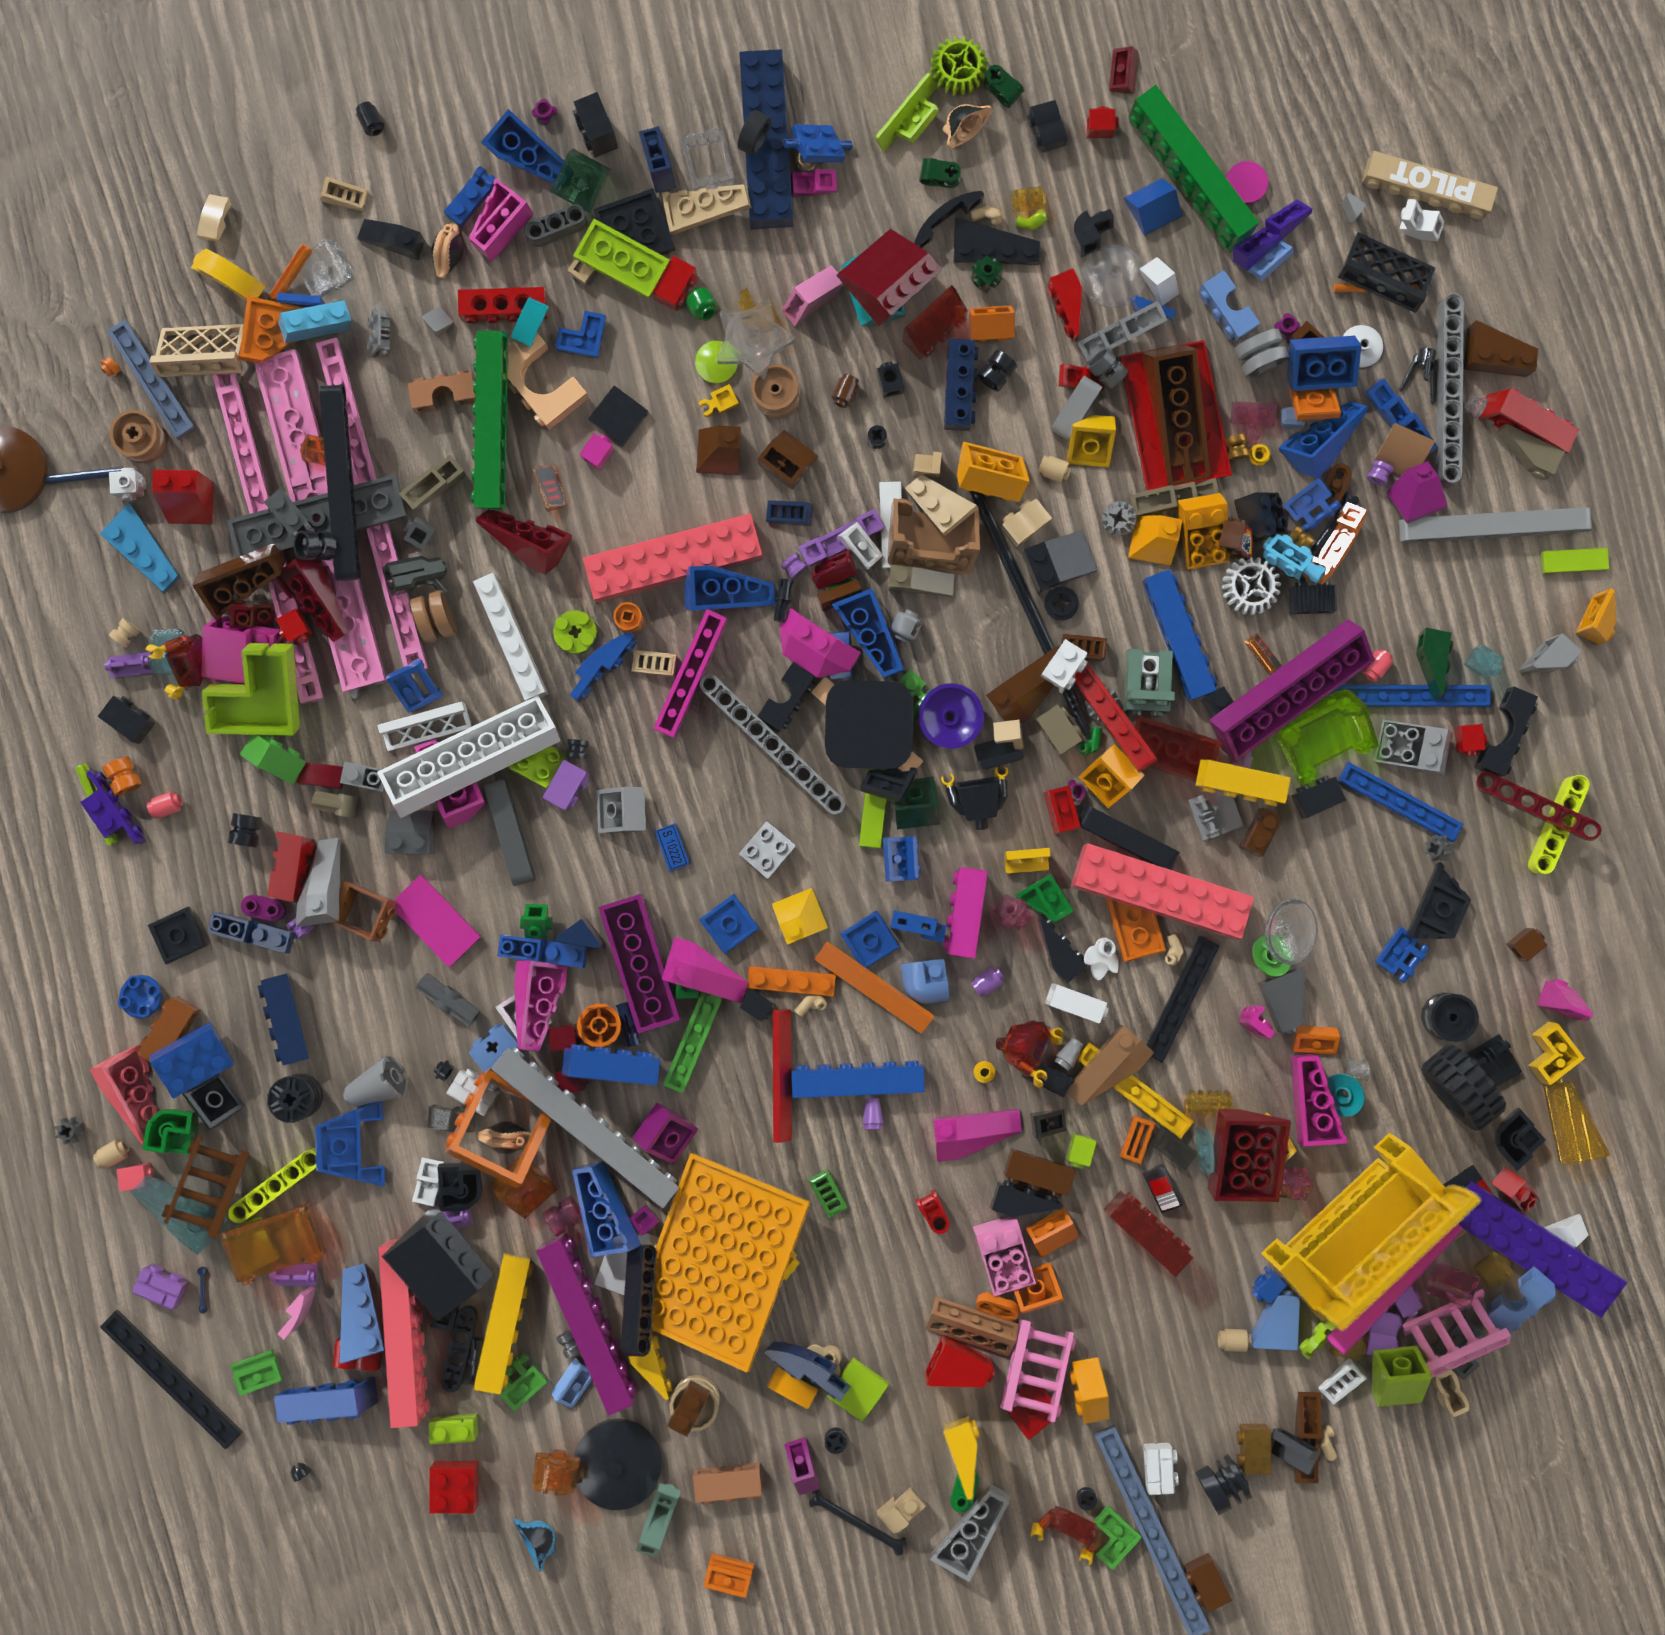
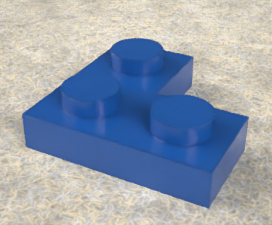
M584 311L581 331L559 327L555 346L556 351L598 359L607 318L606 315Z

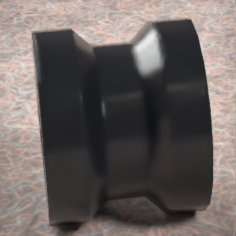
M567 739L569 749L566 752V757L587 759L586 748L589 746V741Z
M838 1427L830 1428L826 1432L825 1447L827 1451L832 1454H839L844 1451L847 1444L845 1432Z

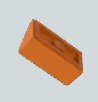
M1299 1026L1297 1031L1293 1033V1052L1337 1055L1340 1041L1339 1031L1335 1027Z

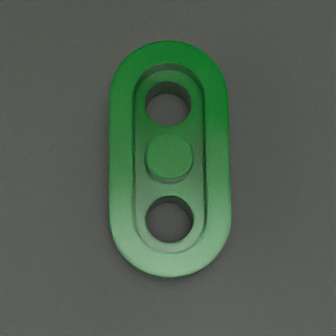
M976 1471L974 1475L973 1496L970 1500L967 1499L957 1472L950 1496L951 1506L956 1512H967L972 1506L979 1482ZM959 1499H965V1503L963 1505H960L957 1502Z

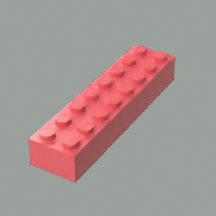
M751 513L583 557L592 596L596 603L684 581L688 566L711 565L726 570L763 560Z
M1089 843L1082 846L1070 886L1233 940L1242 939L1254 899L1253 896Z
M399 1239L387 1240L378 1247L391 1428L418 1426L430 1408L429 1399H426L425 1390L428 1389V1378L424 1377V1368H426L427 1360L426 1355L422 1352V1346L425 1345V1334L421 1332L423 1311L419 1308L417 1297L381 1257Z

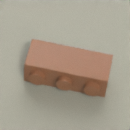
M760 1463L694 1469L695 1503L701 1502L702 1505H709L718 1500L729 1503L736 1501L737 1498L755 1500L758 1496H762Z

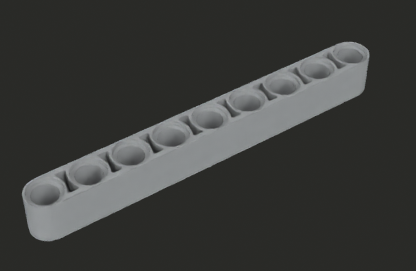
M1457 293L1447 295L1438 305L1436 444L1438 448H1436V473L1439 476L1441 486L1445 488L1450 487L1462 477L1464 301ZM1447 302L1453 304L1454 310L1447 306ZM1447 323L1454 327V331L1448 329ZM1447 344L1453 347L1454 352H1450L1447 349ZM1446 366H1451L1454 373L1448 372ZM1446 387L1452 388L1453 395L1447 392ZM1446 408H1450L1453 411V416L1447 414ZM1446 429L1452 431L1453 437H1449L1446 434ZM1446 450L1452 453V459L1447 457ZM1446 471L1452 474V480L1446 477Z
M1588 507L1423 517L1410 523H1406L1404 519L1399 520L1400 543L1580 533L1592 530L1591 508Z
M707 674L701 678L700 688L703 693L831 815H839L843 812L845 806L843 798L716 676ZM706 681H715L716 687L710 691L704 688ZM723 695L731 696L732 700L729 705L724 706L720 704V698ZM738 710H745L747 712L746 719L742 721L735 718L736 712ZM754 725L763 727V732L758 736L751 733V728ZM772 739L779 743L778 748L774 751H770L766 747L767 742ZM787 754L794 757V763L790 766L782 763L783 756ZM802 769L810 773V777L806 781H801L797 777L798 772ZM818 784L823 785L826 789L825 793L822 796L815 795L813 793L814 786ZM837 799L841 802V808L838 811H832L829 808L831 800Z

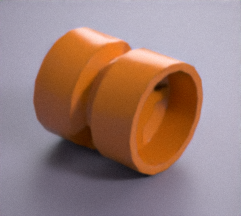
M624 602L616 607L613 618L618 628L626 634L630 632L633 634L638 633L644 625V616L639 607L632 602Z
M129 756L110 761L102 767L106 778L112 780L110 786L115 796L130 793L142 786L138 774L132 772L134 765Z

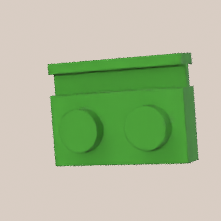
M274 1348L230 1365L240 1396L284 1379L278 1359L274 1354Z

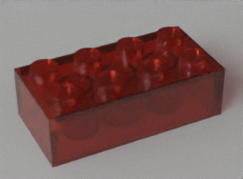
M1136 716L1132 723L1157 758V762L1148 768L1196 782L1200 760L1216 761L1222 741L1141 716Z
M1120 1190L1103 1210L1171 1274L1177 1277L1194 1258L1189 1254L1191 1248L1178 1236L1173 1239L1172 1237L1175 1234L1162 1222L1157 1224L1158 1218L1146 1207L1141 1209L1142 1203L1129 1191L1125 1195Z

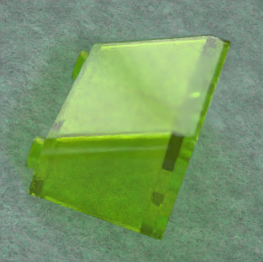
M1340 690L1323 698L1274 734L1297 782L1301 786L1312 782L1317 777L1315 767L1350 749L1357 753L1366 754L1379 747L1367 706L1350 690Z

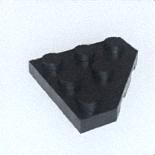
M654 188L593 209L596 220L660 255L676 250Z

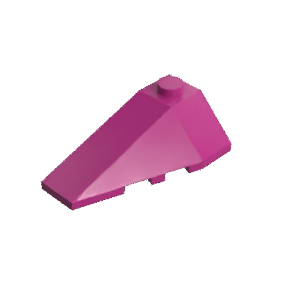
M432 739L415 746L414 749L418 753L438 742ZM476 782L436 801L448 829L469 821L485 804Z
M674 937L662 980L742 1003L748 985L746 980L698 944Z
M1554 979V982L1545 981L1537 1003L1538 1006L1578 1021L1587 1022V1020L1592 1018V1011L1575 989L1567 987V982L1559 979Z

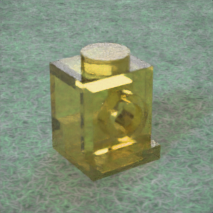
M1042 186L1011 191L1013 213L1044 208L1046 196L1045 192L1042 191ZM1026 196L1030 198L1029 204H1027Z

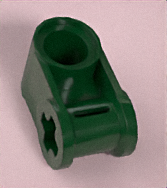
M992 65L986 71L983 82L984 87L1003 106L1010 108L1024 93L1023 86L999 65Z
M924 158L922 160L919 178L921 184L955 188L959 185L961 181V168L957 163L934 158ZM950 173H954L953 178L949 177Z

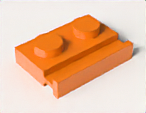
M711 1552L703 1587L746 1598L754 1563Z

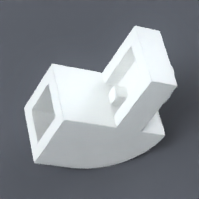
M1408 199L1406 207L1403 208L1401 213L1402 222L1399 229L1404 234L1420 240L1438 241L1445 221L1439 211L1422 210L1417 200Z

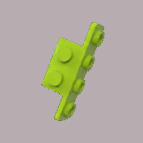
M927 73L919 81L918 85L875 136L882 151L885 152L898 136L914 144L940 112L937 105L927 101L937 89L932 74Z

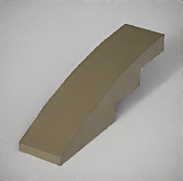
M1216 478L1197 483L1194 481L1177 486L1170 485L1132 494L1130 497L1136 516L1177 510L1178 500L1217 494L1219 490Z

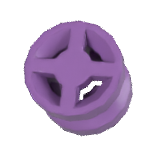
M1378 460L1373 461L1371 465L1373 469L1367 474L1366 478L1376 485L1386 486L1388 476L1392 474L1394 468L1388 463Z
M797 552L781 564L782 569L789 572L791 579L799 576L808 567L806 562L800 560V555Z
M296 918L286 925L288 930L295 932L294 938L296 941L315 929L313 925L297 927Z

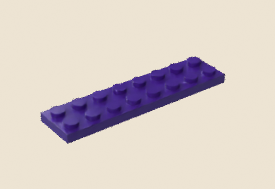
M1470 1181L1465 1189L1476 1194L1481 1201L1457 1224L1529 1271L1531 1268L1536 1267L1555 1284L1557 1290L1602 1318L1626 1286L1627 1281L1476 1183Z

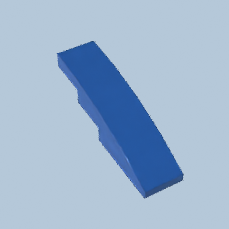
M1380 378L1365 391L1369 400L1390 428L1396 423L1433 440L1418 415L1411 413L1402 397L1395 395L1385 378ZM1435 442L1428 455L1438 448Z

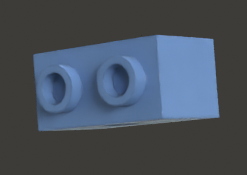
M496 1024L488 1031L490 1035L484 1040L479 1038L471 1045L473 1049L468 1053L483 1072L487 1069L491 1070L492 1065L506 1048L511 1050L514 1047L518 1048L517 1038L507 1024L501 1026ZM497 1042V1043H498V1046L496 1047L497 1050L491 1051V1049H490V1047L492 1046L491 1043Z

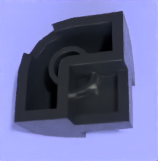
M1516 1108L1509 1114L1495 1131V1144L1499 1152L1516 1171L1523 1167L1533 1157L1532 1153L1546 1141L1534 1127L1535 1124L1520 1108Z
M463 1161L461 1163L438 1164L439 1189L437 1193L439 1210L441 1212L469 1210L471 1206L479 1201L482 1195L481 1170Z

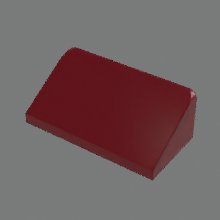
M1133 46L1113 49L1109 84L1110 92L1135 93L1139 53Z
M850 550L811 566L812 580L819 590L857 574Z

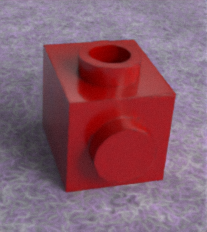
M1107 106L1089 109L1087 115V138H1113L1115 130L1119 128V117H1115V109H1109Z
M293 609L276 619L281 628L279 633L285 642L288 641L293 645H301L309 640L308 637L313 635L304 616L297 609Z
M1483 724L1462 725L1454 728L1457 753H1464V756L1468 757L1477 756L1478 751L1485 750L1487 736L1484 733Z

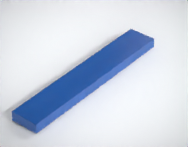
M1350 762L1346 763L1338 778L1339 783L1439 837L1447 835V840L1450 842H1455L1464 825Z

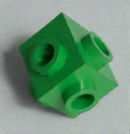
M526 904L524 916L520 918V928L524 929L525 938L547 939L548 930H552L553 918L549 917L548 905Z

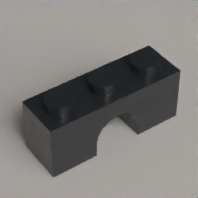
M792 662L781 679V682L791 690L790 699L785 703H777L769 698L757 717L778 732L782 728L786 730L792 721L790 718L794 710L798 712L804 703L802 697L806 692L810 694L816 684L813 681L815 676Z

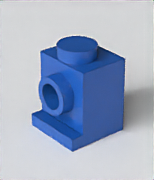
M1265 1266L1263 1269L1266 1273L1259 1275L1255 1279L1252 1294L1261 1303L1265 1299L1271 1304L1288 1284L1268 1266Z

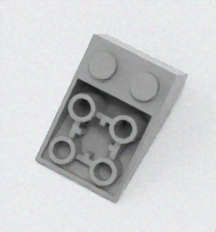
M1382 720L1374 762L1421 773L1444 776L1453 734L1449 729Z

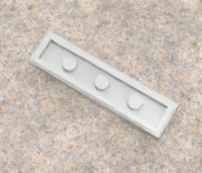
M901 481L879 482L880 519L885 526V529L881 530V548L884 555L882 557V569L891 568L887 561L891 505L894 498L902 499Z

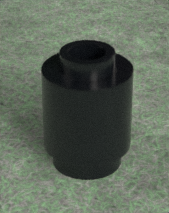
M368 101L360 103L356 107V116L365 134L378 136L382 133L385 124L377 108Z

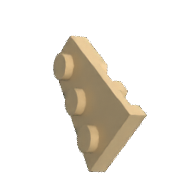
M922 474L905 488L944 536L978 509L976 504Z

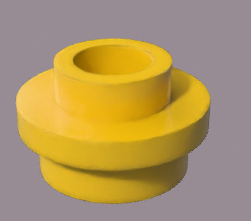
M1263 444L1254 445L1249 450L1250 456L1248 458L1253 465L1263 466L1270 459V451ZM1256 452L1262 454V459L1256 457Z
M988 1061L978 1062L973 1070L974 1077L981 1083H988L995 1076V1068ZM983 1068L988 1069L987 1076L981 1075L980 1072Z

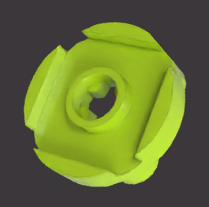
M572 610L556 619L553 634L557 645L564 651L571 654H582L592 647L597 639L598 631L594 620L587 613ZM573 627L581 629L578 638L570 635Z
M1330 1321L1326 1323L1320 1322L1313 1330L1315 1335L1305 1339L1299 1346V1349L1302 1351L1301 1353L1308 1360L1314 1356L1312 1352L1315 1349L1320 1350L1328 1342L1326 1338L1333 1332L1336 1326Z

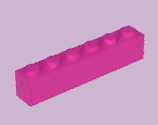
M708 609L706 610L653 729L676 739L699 688L700 680L708 668L728 623L726 617Z

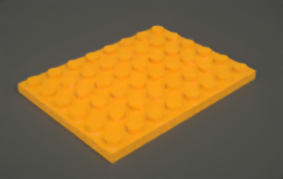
M690 1153L679 1183V1189L676 1191L655 1248L657 1259L652 1330L744 1372H749L811 1202L700 1155Z

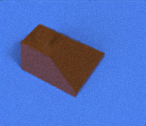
M718 425L699 429L696 473L739 475L742 440L741 427Z

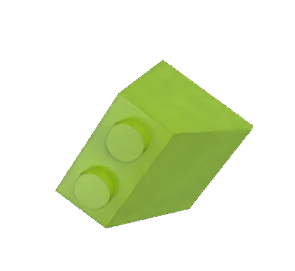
M1409 1346L1373 1350L1372 1394L1378 1407L1422 1403L1432 1375L1418 1347Z

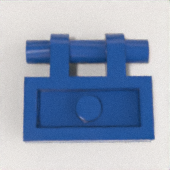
M1320 477L1283 504L1295 521L1302 517L1305 518L1307 522L1301 526L1304 528L1305 533L1311 529L1315 530L1320 526V522L1327 517L1331 518L1336 514L1335 511L1342 507L1337 500L1332 504H1328L1326 499L1333 494ZM1320 505L1323 510L1317 515L1312 516L1310 511Z
M1398 927L1374 962L1391 975H1394L1399 969L1401 974L1397 979L1405 984L1409 977L1412 978L1414 975V970L1420 961L1423 962L1427 957L1425 954L1430 948L1423 943L1419 949L1415 948L1414 946L1419 939L1406 938L1405 936L1408 931L1403 927ZM1410 953L1413 957L1406 965L1403 963V961Z

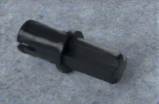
M781 578L779 580L777 597L774 599L777 601L773 618L776 622L782 623L786 620L788 604L792 601L790 596L793 581L790 579Z

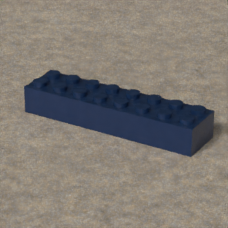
M782 49L739 52L743 121L745 123L753 110H757L771 118L770 129L760 151L755 156L745 153L747 186L751 208H749L750 229L793 227L788 148L785 149L783 147V140L788 139Z

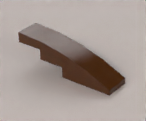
M1298 1392L1295 1436L1319 1450L1320 1439H1322L1321 1393ZM1320 1454L1310 1475L1294 1467V1482L1319 1484L1318 1461H1320Z

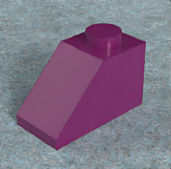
M803 1437L785 1443L792 1480L799 1496L820 1489L816 1468L806 1438Z

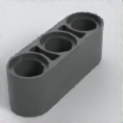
M571 205L529 222L525 231L530 243L533 246L540 247L583 230L587 225V218L581 206ZM574 215H581V218L578 221H573L571 219ZM561 223L558 229L552 228L553 224ZM541 231L538 237L532 236L533 232Z

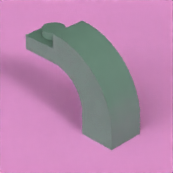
M659 1484L636 1551L657 1558L681 1490H678L671 1484Z

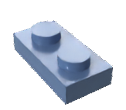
M1281 240L1252 266L1248 272L1263 281L1294 254L1293 247Z

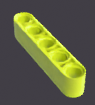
M1583 775L1565 778L1554 802L1564 806L1565 800H1568L1570 803L1569 809L1579 813L1589 789L1588 779ZM1574 780H1576L1579 785L1577 791L1573 788L1572 785ZM1553 807L1551 808L1548 817L1554 816L1555 810ZM1571 815L1564 816V825L1572 827L1576 819ZM1545 822L1528 861L1529 870L1534 874L1551 873L1558 862L1570 833L1562 829L1558 830L1556 826ZM1549 839L1553 842V848L1551 850L1547 847V841ZM1540 859H1542L1545 863V867L1543 870H1541L1538 865Z
M315 1148L303 1152L233 1204L228 1211L229 1219L234 1223L246 1221L316 1170V1164L310 1163L308 1159L310 1153L315 1155ZM292 1167L298 1169V1177H294L291 1174ZM274 1180L279 1181L281 1184L279 1191L273 1187ZM256 1193H259V1194L262 1195V1197H263V1202H262V1204H260V1203H258V1202L256 1201V1199H255ZM239 1206L245 1210L244 1217L238 1214L237 1209Z

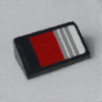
M1163 1164L1142 1173L1161 1213L1183 1206Z

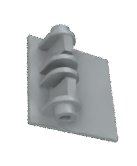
M378 302L367 319V327L371 328V336H368L367 348L371 350V357L376 352H379L380 356H388V352H390V335H387V333H390V316H388V312L381 311V302Z
M1216 790L1215 794L1206 793L1188 800L1203 841L1243 827L1234 798L1223 796L1221 791Z
M766 821L741 850L739 855L769 879L779 866H782L781 864L786 861L785 859L790 853L794 851L796 845Z

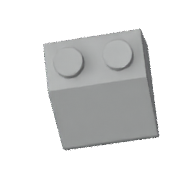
M1561 633L1546 639L1518 671L1520 673L1553 672L1559 669L1562 671L1566 667L1571 668L1579 660L1577 656L1582 650L1566 635Z
M618 787L596 790L598 833L646 831L644 787Z

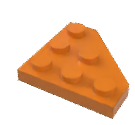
M247 296L239 360L262 364L296 343L297 341L285 343L278 324L281 312L305 307Z

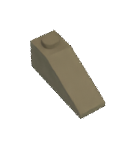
M1508 424L1498 429L1497 434L1526 470L1533 473L1534 477L1548 479L1555 474L1565 451Z
M891 565L888 591L953 596L955 574L910 566Z

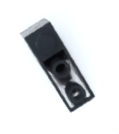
M1040 917L1038 923L1050 967L1068 984L1087 966L1084 963V956L1078 950L1074 952L1069 947L1071 942L1063 934L1059 936L1054 931L1056 926L1049 918L1044 920L1043 917Z
M1004 1180V1183H997L990 1208L993 1211L1015 1217L1061 1209L1063 1205L1056 1196L1046 1194L1044 1197L1038 1195V1191L1025 1187L1022 1190L1016 1188V1183Z

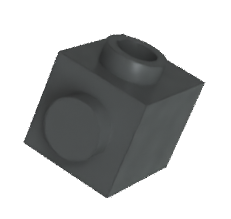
M416 517L414 522L409 520L403 530L407 532L404 540L424 550L436 527Z

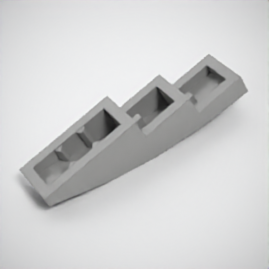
M1158 300L1077 342L1087 362L1104 348L1111 350L1167 321V317Z

